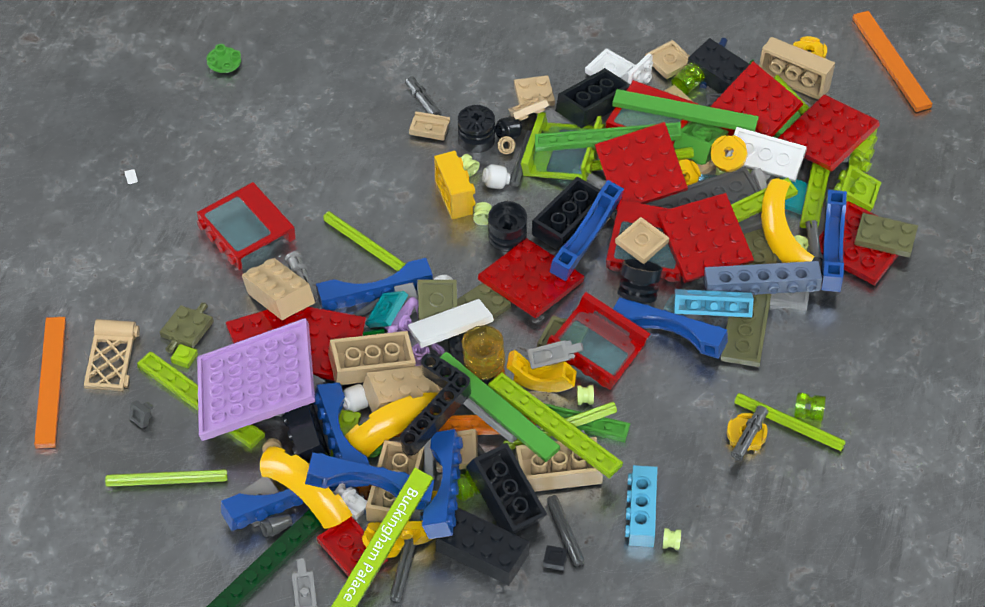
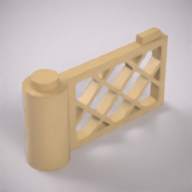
M96 319L94 338L83 385L85 389L123 391L124 387L128 388L130 376L127 375L132 345L140 333V327L136 325V322ZM98 342H106L109 345L102 351L97 348ZM119 344H127V348L121 352L115 347ZM113 349L117 355L108 360L104 354ZM101 357L105 363L97 368L94 365V361ZM121 359L124 363L116 369L112 363ZM109 366L113 372L104 377L100 371ZM96 374L102 378L97 383H90V378ZM117 375L120 378V383L111 384L109 380Z

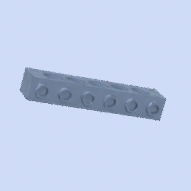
M819 261L705 267L703 281L705 291L746 292L758 295L820 291L822 275Z

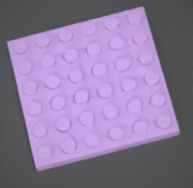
M306 318L197 357L199 437L202 441L315 402L309 323Z

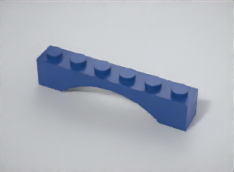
M607 180L576 232L561 247L552 260L550 273L567 281L619 204L624 188Z
M828 190L821 284V290L841 292L844 275L843 237L847 191Z
M427 258L407 262L397 273L377 282L353 284L333 279L316 283V290L321 309L334 311L361 303L372 302L380 298L383 293L394 292V287L413 283L416 291L417 280H433V274Z
M619 297L613 308L643 329H663L679 334L696 346L701 354L717 359L720 358L728 342L727 329L687 318L683 315H677Z
M340 382L317 385L315 402L313 404L317 405L318 418L323 422V432L328 436V446L334 453L333 457L344 458L356 463H366L370 466L367 456L355 449L344 437L340 429L338 416L342 411L345 399ZM358 482L344 483L345 488L370 485Z
M455 429L436 432L431 438L430 449L436 461L442 466L443 477L436 496L423 512L422 527L428 539L452 536L453 527L456 526L455 510L458 509L456 495L459 494L457 483L458 479H460L459 464L462 463L460 449L463 448V441L461 437H458Z
M312 452L305 484L326 489L342 483H365L380 487L397 498L410 475L405 472L391 471L384 467L378 468L369 466L366 463H356L344 458H335L323 453L317 454ZM434 480L431 482L416 510L424 511L430 504Z
M339 484L333 485L329 489L334 492ZM290 489L269 495L239 493L221 501V514L231 531H234L256 521H262L271 515L282 513L293 506H299L303 501Z

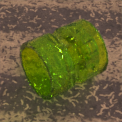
M689 63L672 78V86L675 85L687 96L704 80V73L699 66Z
M798 392L794 418L806 419L810 417L811 420L822 422L826 396L814 395L810 397L809 394ZM806 404H811L810 410L805 408Z
M468 470L465 472V475L460 474V479H458L457 483L459 494L456 497L463 503L471 499L473 494L479 495L480 492Z

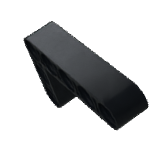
M433 353L425 354L421 359L423 375L443 389L400 435L402 451L410 456L417 454L471 395L470 378Z

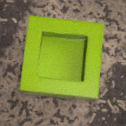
M179 344L171 357V363L189 369L198 352L196 349Z

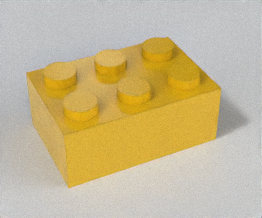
M456 151L434 156L435 182L452 220L472 215L473 206H475L473 197L475 187L473 183L469 182L468 171L463 169L462 158L457 156Z

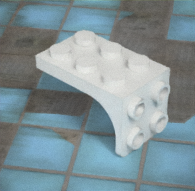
M605 49L585 67V73L591 76L606 68L629 84L633 80L647 84L652 78L653 55L647 54L635 65L614 52Z

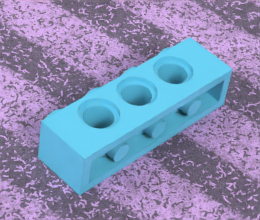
M675 289L674 314L752 317L754 298L752 293Z
M633 465L632 473H628L627 485H631V490H627V502L631 503V506L626 509V520H630V525H626L625 537L629 538V546L654 547L657 467Z

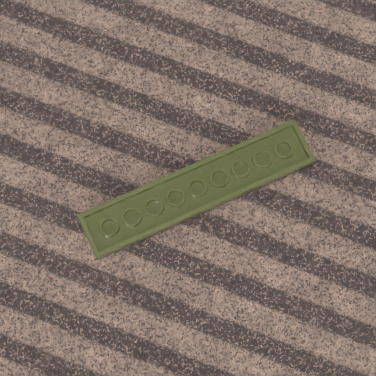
M763 228L744 234L754 258L752 263L746 265L777 263L778 257L770 249ZM771 294L753 295L752 317L728 316L726 327L728 342L722 352L721 361L760 367Z

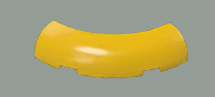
M772 179L765 190L762 201L761 221L767 243L782 263L810 262L815 256L806 251L796 241L785 217V197L791 183L782 179Z
M423 393L422 397L417 398L407 396L391 402L369 415L370 419L361 426L356 424L344 437L355 449L368 458L371 453L384 443V440H389L402 433L438 393Z
M270 446L262 454L260 460L262 477L276 480L293 491L311 509L324 529L334 527L352 516L351 511L339 494L334 495L329 487L324 489L305 484L309 468L308 462L297 455H288L285 449Z

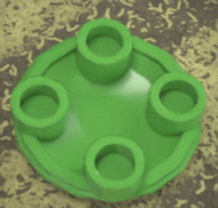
M218 44L215 46V49L208 53L206 58L207 65L215 72H232L241 63V53L233 48L225 47L224 44Z

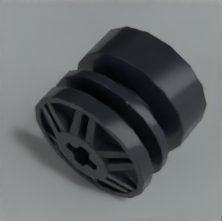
M471 105L460 111L458 115V143L461 148L471 153H482L493 147L495 143V115L488 107Z
M504 201L497 203L489 211L488 238L495 248L501 251H510L527 238V213L520 204Z
M637 259L624 260L621 275L625 278L619 281L618 295L635 302H655L658 296L657 292L659 291V287L655 283L661 281L662 267L650 261L643 264Z

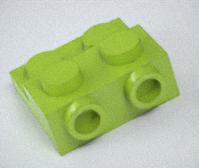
M877 129L850 154L848 166L852 165L865 173L869 171L872 165L870 160L875 152L873 147L877 141Z
M849 165L846 170H841L837 178L840 180V183L838 182L833 190L847 191L846 203L849 201L870 212L874 207L881 182L852 165Z

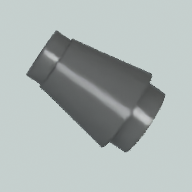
M289 514L266 517L260 522V527L265 537H273L291 526L293 522Z

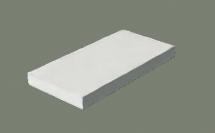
M736 127L734 136H738L744 141L748 153L746 162L742 167L746 166V168L751 170L761 168L765 174L783 179L789 178L790 181L796 182L807 150L806 146ZM733 150L728 151L726 157L733 156Z
M477 299L408 325V329L421 348L491 323L494 319L481 300Z

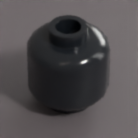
M513 116L499 119L495 126V133L499 138L509 136L512 139H516L520 136L522 130L521 122Z

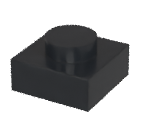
M547 545L543 567L563 571L567 549Z

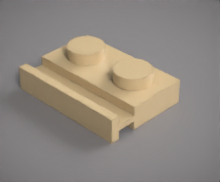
M415 111L409 135L444 141L448 125L450 124V117Z

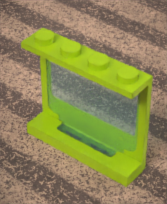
M546 112L538 113L521 161L523 176L574 180L576 177L587 181L588 175L592 173L593 160L595 161L597 157L595 147L536 152L535 134L603 129L605 124H602L601 116H597L594 126L587 125L581 129L575 124L548 123Z

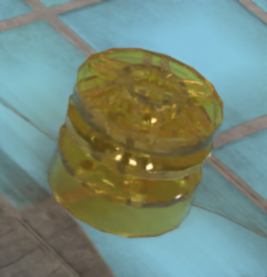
M486 325L469 329L462 339L465 367L480 379L492 378L498 375L505 365L502 334L494 327Z

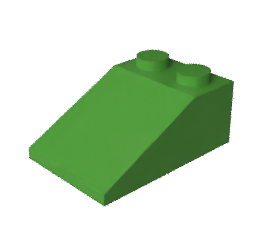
M691 122L681 129L682 140H675L673 147L674 149L692 147L694 149V157L690 159L697 164H706L711 160V147L714 141L721 136H727L729 131L713 125Z

